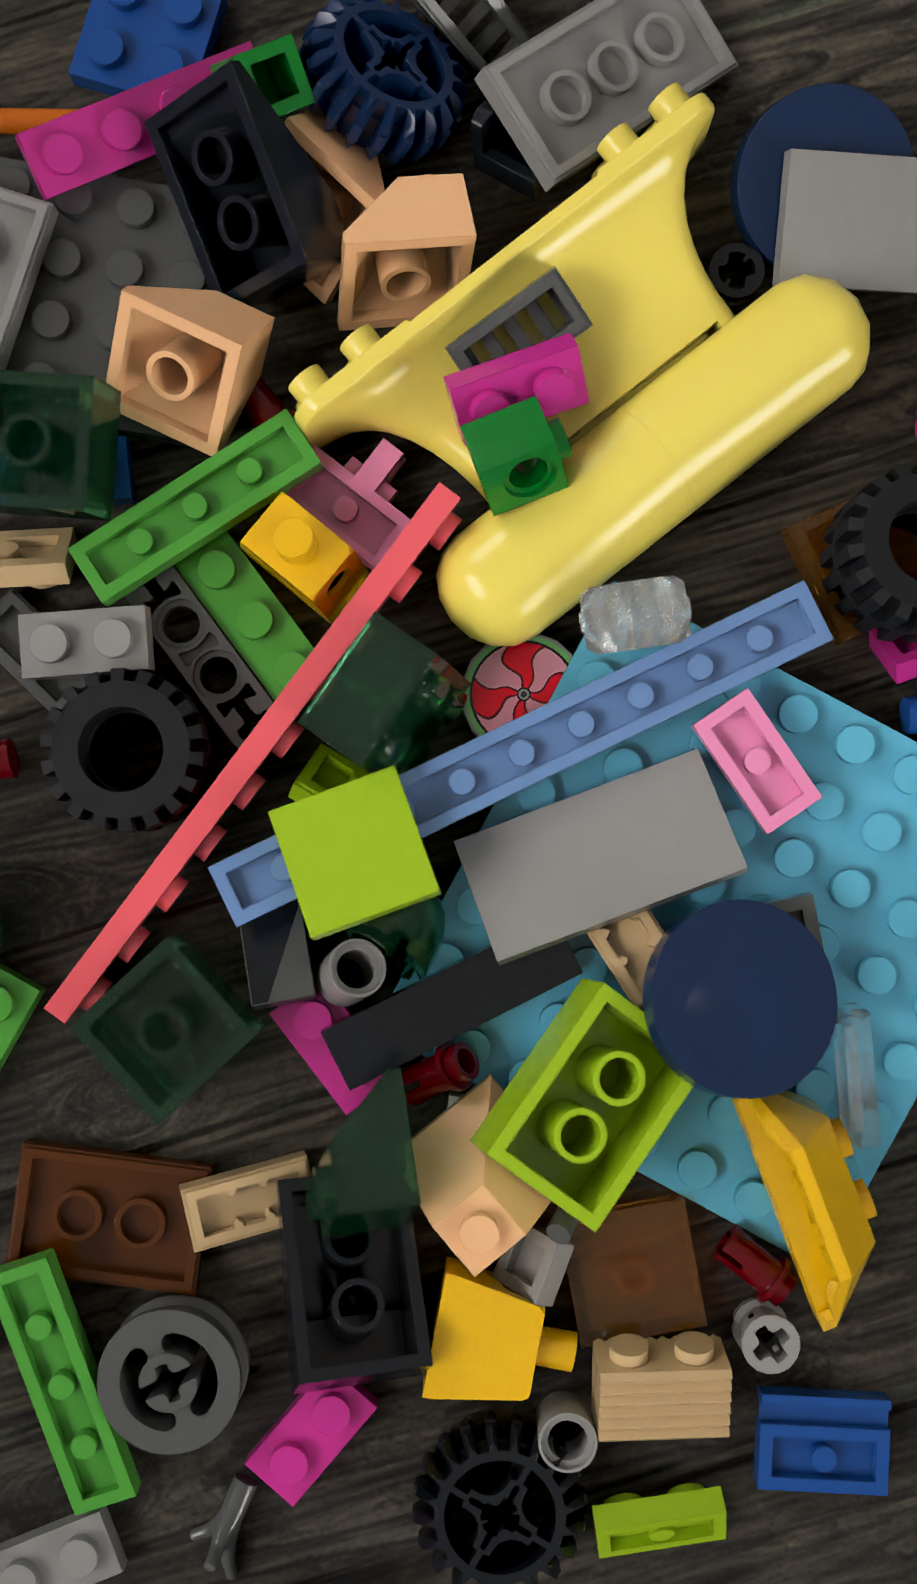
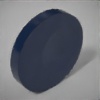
M824 83L807 86L776 101L759 115L750 126L739 145L731 172L730 194L736 224L746 244L755 248L762 256L763 262L774 269L784 152L793 148L914 157L911 143L901 122L889 107L877 97L865 90L845 84Z
M728 900L704 906L690 912L665 932L652 952L646 968L643 984V1009L647 1028L655 1047L668 1066L683 1080L706 1093L716 1096L755 1099L772 1096L791 1088L804 1079L817 1066L828 1048L834 1032L837 1017V991L834 975L827 956L815 937L802 923L785 911L763 902Z

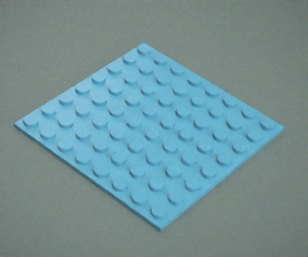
M613 581L548 703L703 628ZM775 668L495 803L480 831L698 748L748 866V870L745 874L654 907L650 911L664 932H666L674 923L680 920V917L711 904L728 900H752L759 902L805 892L813 894L824 953L832 968L836 984L838 1024H835L829 1046L817 1066L804 1079L787 1090L815 1102L830 1120L836 1117L841 1119L854 1151V1155L844 1158L853 1181L862 1178L868 1187L917 1098V742L779 668ZM746 688L751 691L822 795L821 799L769 834L762 832L691 728L692 724ZM462 865L393 993L491 944ZM587 933L567 940L583 972L582 974L451 1039L457 1043L465 1042L475 1051L479 1060L480 1070L478 1076L473 1080L474 1084L479 1083L491 1073L505 1090L582 978L604 982L629 1000ZM436 1048L422 1054V1056L428 1057L435 1054ZM693 1086L637 1172L790 1253L732 1099L709 1094Z

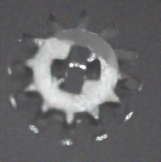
M674 575L589 587L580 595L581 613H579L581 633H584L587 649L596 654L681 643L691 635L690 617H692L690 597H687L684 580Z

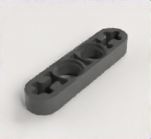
M173 565L157 575L155 580L169 596L176 587H179L181 594L164 600L151 615L152 635L230 741L239 749L245 741L241 733L248 727L247 722L234 707L227 717L221 711V708L239 701L250 686L254 689L256 695L244 701L252 712L258 716L263 717L274 701ZM143 585L125 596L131 606L146 605L151 607L159 604L152 592ZM179 609L194 611L200 620L198 634L193 640L186 643L173 642L169 639L166 632V623L169 616ZM216 659L231 661L237 670L235 685L223 694L209 692L203 683L205 667Z

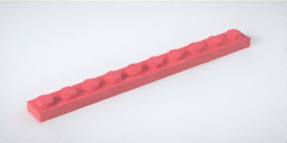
M441 482L437 484L46 1004L44 1009L64 1024L79 1007L88 1014L92 1012L113 984L104 974L116 958L119 957L128 964L151 934L142 924L153 909L157 906L166 913L188 885L189 881L183 878L180 873L194 855L205 862L225 836L227 830L218 823L229 808L234 804L243 811L265 783L266 779L259 775L257 771L269 755L274 753L282 759L302 734L305 728L297 723L296 720L309 702L312 701L321 708L342 681L344 676L337 672L335 668L349 649L360 656L379 632L383 624L375 619L374 616L389 596L400 603L423 572L413 565L429 544L439 551L459 526L462 519L453 511L459 505L461 498Z

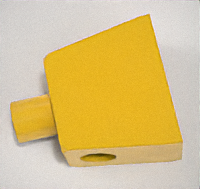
M281 492L240 541V549L243 553L331 625L370 575L355 550L284 492ZM344 571L338 583L328 591L333 580Z
M446 1256L430 1339L433 1366L424 1372L422 1397L450 1400L523 1401L529 1399L535 1366L572 1372L576 1357L578 1334L575 1331L543 1326L545 1306H537L492 1277L493 1272L484 1269L474 1277L461 1260Z

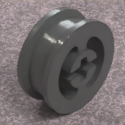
M166 1293L143 1302L128 1315L117 1332L112 1336L99 1362L97 1391L100 1405L108 1422L127 1442L151 1453L162 1455L183 1454L208 1444L227 1426L246 1387L250 1370V1356L245 1335L235 1318L223 1306L199 1294L193 1296ZM201 1346L208 1352L216 1368L218 1387L217 1392L214 1394H206L201 1389V1383L209 1368V1356L203 1357L192 1364ZM136 1348L144 1350L148 1357L140 1372L139 1383L133 1366ZM167 1364L171 1373L159 1378L149 1396H147L142 1388L154 1383ZM191 1366L182 1380L178 1371Z

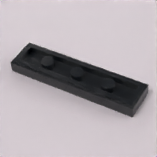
M568 941L503 965L498 964L490 944L323 1028L321 1034L349 1090H352L583 972Z

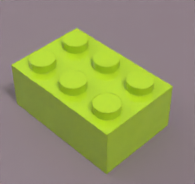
M582 978L470 1139V1142L596 1233L693 1086L677 1075L659 1054L651 1039L644 1012L606 983Z

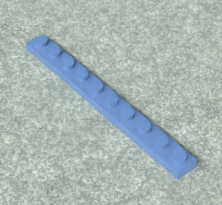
M805 580L400 774L399 777L421 838L433 834L832 641L834 638ZM276 835L208 867L236 927H240L297 899Z

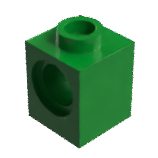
M536 396L460 426L493 516L569 487L561 461L572 456L566 433L558 417L549 421L546 420Z

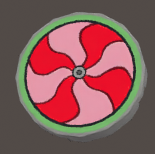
M541 634L517 646H490L486 644L470 660L462 681V710L472 733L479 737L548 704L573 655L558 641Z

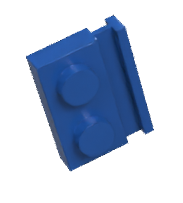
M757 1385L759 1402L755 1425L753 1480L758 1489L888 1496L891 1431L888 1428V1411H891L892 1400L885 1392Z

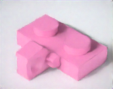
M383 438L364 464L352 456L343 467L314 444L312 449L320 459L324 469L285 494L355 550L363 564L373 571L411 520L391 504L398 491L390 485V482L406 462L404 453Z

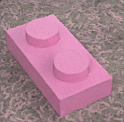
M748 688L742 690L691 725V728L763 833L769 834L822 798L816 786Z

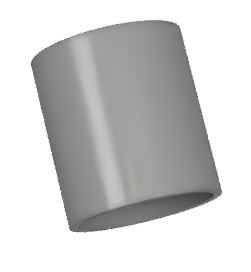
M346 940L333 949L319 963L316 971L317 988L322 997L329 1003L340 1007L353 1006L380 988L386 976L385 958L378 947L367 940ZM339 959H351L361 967L364 975L361 988L348 987L340 980L337 974Z
M562 1390L547 1395L540 1402L535 1415L540 1454L546 1464L556 1471L562 1473L580 1471L591 1463L598 1446L590 1407L580 1395L571 1391ZM574 1421L582 1426V1429L575 1438L564 1441L567 1454H565L566 1456L562 1459L560 1465L556 1467L552 1462L558 1460L559 1457L554 1452L553 1440L555 1438L549 1432L559 1422Z

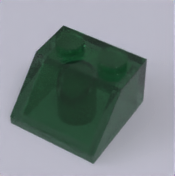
M401 1067L385 1071L331 1141L318 1166L313 1167V1179L306 1180V1202L310 1221L320 1220L322 1238L400 1227L421 1204Z

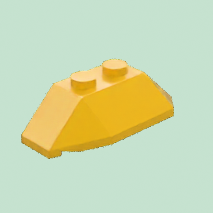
M789 1090L763 1098H731L810 1308L823 1332L836 1328L876 1243L868 1223V1219L877 1216L874 1202L863 1179L852 1180L844 1159L854 1155L847 1131L839 1117L830 1120L815 1102Z

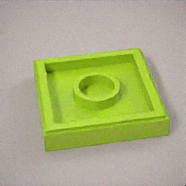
M395 765L268 811L311 939L314 941L442 894Z

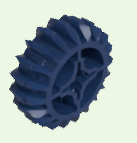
M330 0L326 7L318 12L315 20L310 21L302 37L303 44L298 52L315 102L309 105L308 111L313 114L324 115L326 118L325 132L338 131L346 137V148L353 144L364 147L370 160L377 154L383 153L393 165L404 157L416 164L426 154L433 156L435 151L444 145L449 135H452L461 120L460 114L465 108L464 98L468 88L461 80L465 68L459 62L452 60L455 47L451 44L443 43L437 38V27H427L418 20V10L413 14H409L400 9L397 0H392L388 4H384L380 0Z

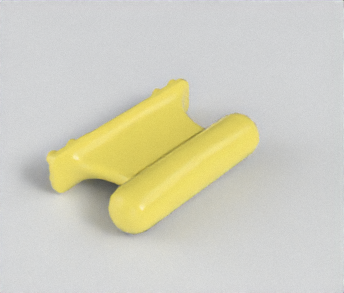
M678 82L666 87L652 101L648 112L655 121L640 137L637 136L627 122H624L611 130L603 138L597 147V152L604 161L593 172L592 180L411 321L404 320L383 338H380L370 324H365L353 331L340 346V351L347 358L348 363L329 379L322 368L315 364L297 375L288 387L289 392L297 401L294 420L311 447L315 444L317 447L322 448L336 439L354 432L379 431L390 433L410 440L434 453L460 473L487 501L468 448L464 445L458 432L443 377L458 372L460 369L445 347L551 267L555 266L593 324L574 338L579 347L590 403L546 418L549 421L558 417L566 433L572 456L561 461L569 487L496 516H493L490 508L451 540L441 553L436 572L439 599L450 620L470 638L490 646H517L536 637L851 389L865 371L870 352V323L858 298L836 280L808 274L794 277L770 288L736 316L719 295L704 270L694 247L687 222L684 199L685 174L688 163L701 149L715 113V107L705 93H699L690 98ZM547 291L536 298V301L556 330L567 323ZM525 308L514 314L533 345L539 344L545 339ZM503 324L492 330L507 354L520 350ZM481 340L470 346L480 363L493 360V357Z

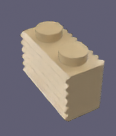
M686 1331L677 1336L674 1335L670 1339L664 1336L658 1339L649 1336L645 1339L637 1334L622 1333L606 1341L600 1338L594 1340L592 1347L591 1411L598 1442L730 1437L731 1380L733 1375L721 1337L714 1334L709 1337L701 1332Z

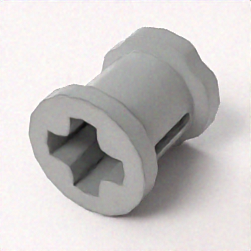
M750 1297L742 1301L734 1310L731 1333L741 1348L747 1362L755 1370L765 1374H778L789 1369L794 1364L801 1349L800 1336L779 1305L774 1306L768 1300L760 1303L755 1297ZM753 1314L754 1317L749 1320V1315ZM763 1326H766L774 1334L772 1339L765 1343L755 1334ZM780 1349L782 1352L777 1356L775 1352Z

